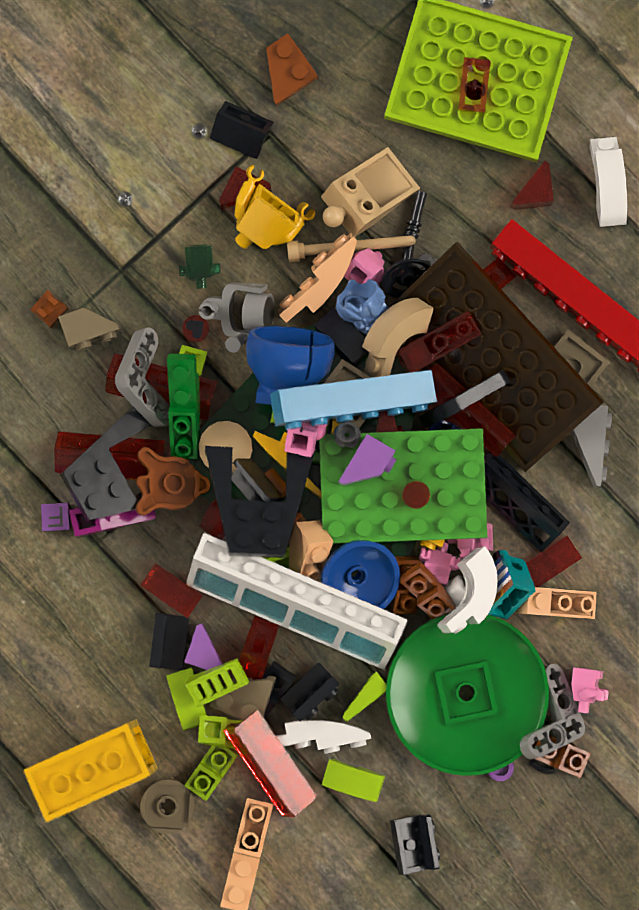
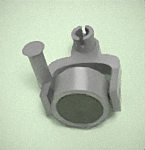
M231 282L224 287L222 297L211 296L200 305L199 309L202 310L199 311V314L203 319L221 320L223 332L225 335L230 336L225 343L229 352H237L240 346L247 342L250 330L256 327L272 326L275 314L274 296L272 293H263L268 289V284ZM237 290L248 292L242 307V324L245 330H239L234 324L232 307Z

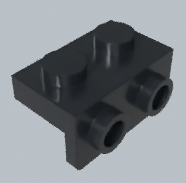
M318 662L281 697V701L300 722L304 718L308 721L319 710L316 707L323 700L327 702L338 692L336 687L339 683Z
M417 814L390 820L399 875L440 868V853L436 847L434 837L435 824L430 814Z

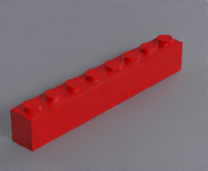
M511 219L492 242L490 249L493 252L491 254L501 263L506 261L513 266L512 271L523 280L528 278L535 284L533 288L543 296L548 294L555 300L554 305L562 312L567 313L569 311L576 317V323L582 328L593 330L597 334L596 338L605 346L612 345L617 349L618 352L616 354L627 363L632 361L639 367V320Z

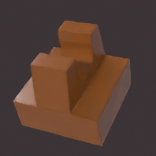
M47 290L30 310L52 328L59 320L58 316L64 315L69 308Z

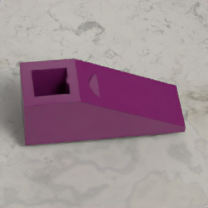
M79 508L69 510L74 534L78 538L157 519L154 509L144 516L139 515L136 511H129L86 522Z

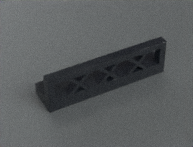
M492 448L484 457L485 475L489 480V484H485L486 500L542 552L564 531L570 522ZM496 491H503L508 496V502H501L497 498ZM515 509L523 510L527 514L528 521L520 520L516 516ZM535 528L543 529L550 537L543 542L535 534Z

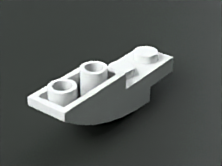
M313 719L308 721L302 720L301 722L299 720L285 722V734L262 738L260 742L262 751L268 750L269 754L284 752V746L295 744L296 749L311 746V740L316 739L318 750L323 749L324 754L340 751L339 746L350 743L351 748L367 745L366 740L371 739L370 732L350 724Z

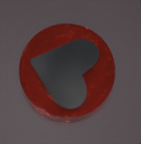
M192 315L183 323V334L191 342H202L209 334L208 322L199 315Z

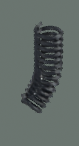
M531 759L529 763L534 769L539 772L541 771L543 774H545V771L546 774L555 773L553 766L545 767L536 762L535 759Z

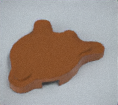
M143 447L139 450L137 457L148 470L146 476H139L136 479V485L142 494L135 507L139 515H147L158 508L180 510L190 505L199 495L209 491V479L201 475L198 470L196 471L194 466L189 463V460L176 456L162 457L148 447Z

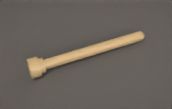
M410 235L357 240L354 251H361L367 248L374 250L413 246L416 243V239ZM298 240L288 242L289 263L300 262V259H305V256L319 255L323 251L327 254L334 248L333 243L304 245V243H299Z

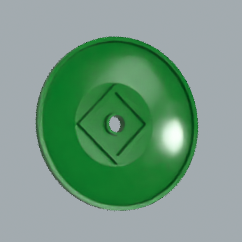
M446 614L420 626L398 649L387 677L386 703L388 714L399 739L423 763L439 771L454 775L474 776L490 773L518 759L522 755L520 749L521 739L525 735L542 728L549 702V685L546 670L533 644L521 631L508 622L487 614L479 624L468 623L463 630L456 634L454 632L443 633L437 624L448 615ZM463 685H470L473 688L474 694L469 700H462L459 697V689Z

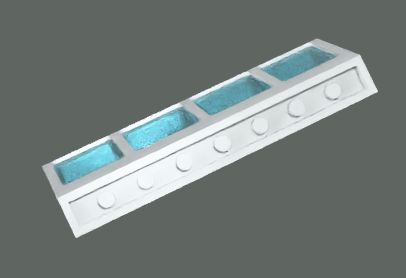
M206 533L203 534L193 557L186 585L383 670L394 652L407 622L405 618L262 557L229 556L226 542Z

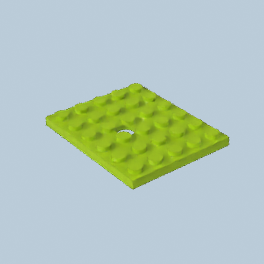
M418 0L384 119L537 163L573 37L446 0ZM473 81L481 83L485 90L484 96L479 100L469 99L464 92L465 86Z

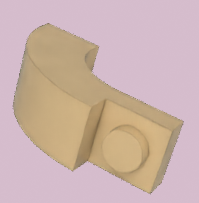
M410 298L394 304L381 314L370 328L362 346L369 351L364 372L372 378L390 375L395 355L403 342L415 334L427 333L434 308L419 298Z

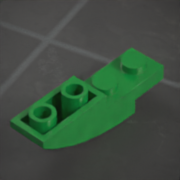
M168 354L167 368L170 400L168 418L171 456L198 460L200 395L196 354Z

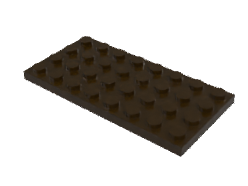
M459 242L454 243L391 305L393 306L406 299L419 298L434 308L427 333L415 334L405 341L455 396L460 395L498 372L505 371L510 380L509 383L466 408L524 472L528 471L604 403Z

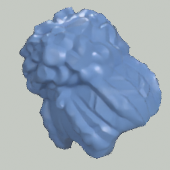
M351 279L348 281L344 291L337 296L336 309L339 316L344 321L352 322L355 328L365 335L368 334L379 316L389 307L384 303L385 295L383 291L379 288L377 282L368 279L364 284Z

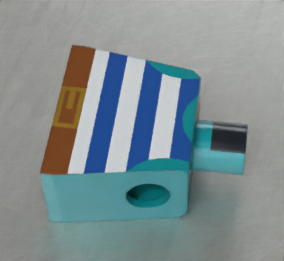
M498 550L493 554L497 572V592L488 615L508 619L536 590L526 562L523 559L509 556L506 550Z

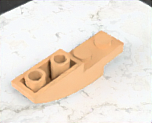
M352 232L347 236L343 234L338 237L333 243L334 248L327 254L324 251L312 261L314 265L311 269L316 277L314 279L312 277L306 279L299 286L301 290L294 296L290 294L280 302L279 306L281 308L278 309V313L286 323L305 306L314 313L337 288L354 254L357 240Z
M247 798L223 892L221 908L248 910L273 804Z

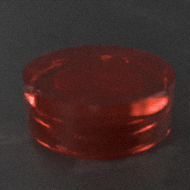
M413 481L408 483L403 489L402 498L408 507L420 509L428 503L430 491L423 482Z

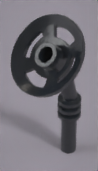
M417 191L410 220L406 221L408 226H405L407 231L403 232L404 236L411 235L415 239L419 238L417 233H420L418 228L422 226L420 220L427 193ZM414 245L403 247L402 260L391 265L383 274V288L388 295L398 299L406 291L393 287L394 283L397 282L400 285L407 286L408 289L431 267L424 260L412 259ZM412 263L422 265L423 267L419 268L418 266L413 265Z

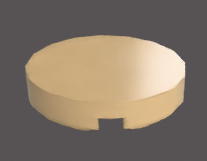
M220 421L212 424L204 431L199 442L200 457L208 468L205 446L233 447L232 474L237 469L233 462L236 459L251 458L253 451L252 440L248 432L238 423L231 421Z

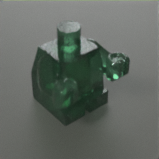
M213 245L185 246L186 264L179 266V276L196 279L197 289L207 288L206 278H211L221 273L220 263L213 262Z

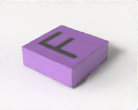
M69 503L41 504L42 531L70 530Z

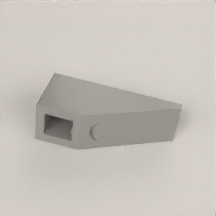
M603 405L599 406L571 431L593 488L601 487V482H606L607 466H603L604 455L608 456L609 440H606L605 436L606 429L611 428L612 413H608V406Z

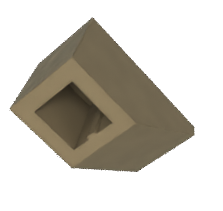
M85 308L58 316L68 347L71 350L76 349L77 352L91 348V343L99 340L102 343L112 341L117 338L116 334L121 333L117 323Z

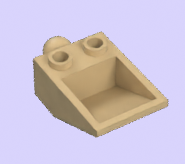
M387 147L330 184L321 196L328 205V208L323 212V221L329 227H337L342 223L349 234L352 232L356 237L415 194L420 187Z

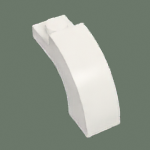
M617 137L590 139V151L596 179V210L600 227L626 225V176L622 149H619Z
M485 546L475 548L457 564L465 579V595L461 603L437 624L443 633L454 632L456 634L463 630L468 623L479 624L492 608L497 592V572L493 558Z

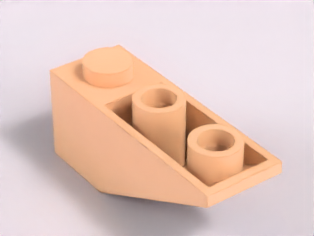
M320 520L296 522L289 543V569L318 582H321L322 570L328 560L333 544V539L327 530L323 529V524Z
M535 587L536 591L514 612L515 614L595 619L596 592Z

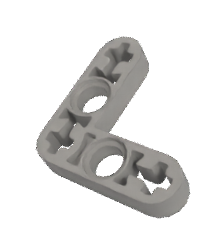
M147 327L134 332L117 371L115 384L119 392L152 426L158 428L169 425L168 411L170 405L145 379L158 347L157 333L152 328ZM135 355L138 357L139 367L136 365ZM143 392H144L145 395H146V399H147V403H146V404H145L144 401H143V397H142V393H143Z
M556 664L544 666L549 685L548 708L554 722L525 735L521 739V752L528 759L542 757L581 738L585 732L583 718L580 712H578V706L573 699V694L564 672ZM558 696H561L564 699V709L560 708L558 705ZM572 725L573 729L570 732L564 730V728ZM550 730H553L556 734V743H553L549 738ZM540 741L542 745H539L533 749L532 744H534V742Z

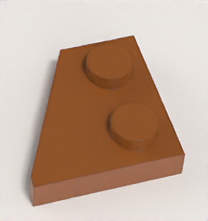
M288 33L266 48L273 99L276 107L318 79L317 73Z

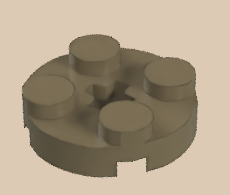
M162 779L150 785L141 798L140 811L144 821L155 832L173 834L186 827L193 818L195 800L190 789L185 787L180 781ZM166 799H171V803L175 804V809H171L170 814H165V809L160 808V803H165Z

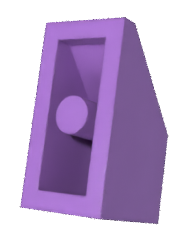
M367 434L338 483L345 486L381 477L384 471L389 474L397 460L392 457L395 450Z

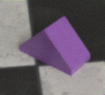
M203 623L196 626L185 663L208 670L223 663Z

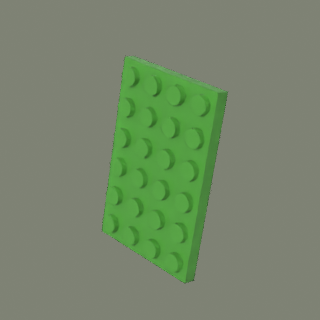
M483 429L361 433L360 439L357 440L358 444L352 448L337 445L334 434H325L323 438L319 439L323 529L327 530L333 539V544L348 543L355 540L396 542L488 538ZM367 434L395 450L392 457L397 460L389 474L384 471L381 477L345 486L338 483Z

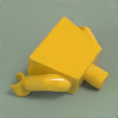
M250 165L246 170L248 181H244L235 203L236 229L240 232L235 238L237 244L247 249L254 242L262 249H267L272 245L276 246L291 242L303 228L304 221L312 220L315 217V210L310 209L304 215V210L308 207V203H300L296 211L261 184H258L256 187L254 184L256 181L262 180L264 171L261 169L259 175L253 178L251 172L254 169V165Z

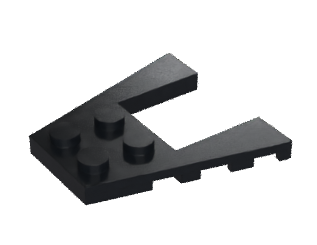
M134 406L60 474L86 522L119 515L124 512L136 511V504L141 499V492L134 495L109 451V448L152 426Z
M205 446V455L209 465L217 507L219 508L228 555L284 558L314 453L311 457L286 452L285 502L231 500L233 447Z

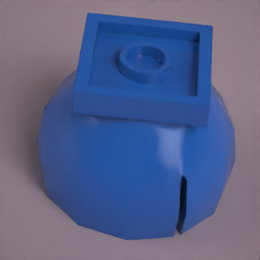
M262 326L250 330L246 343L247 363L259 381L256 403L272 405L270 394L279 389L317 385L329 373L334 358V341L331 337L314 331L313 335V330L287 326Z

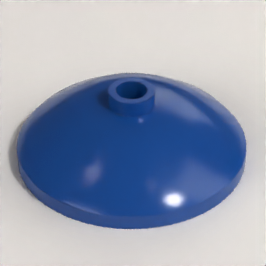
M366 540L351 541L335 550L326 561L321 574V583L381 609L386 608L393 600L400 582V570L394 555L382 544ZM358 570L357 575L351 577L352 572Z

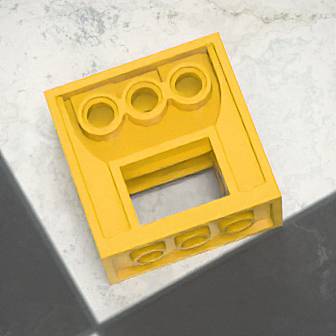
M135 719L25 769L24 773L44 819L48 822L153 774L158 767L139 723Z

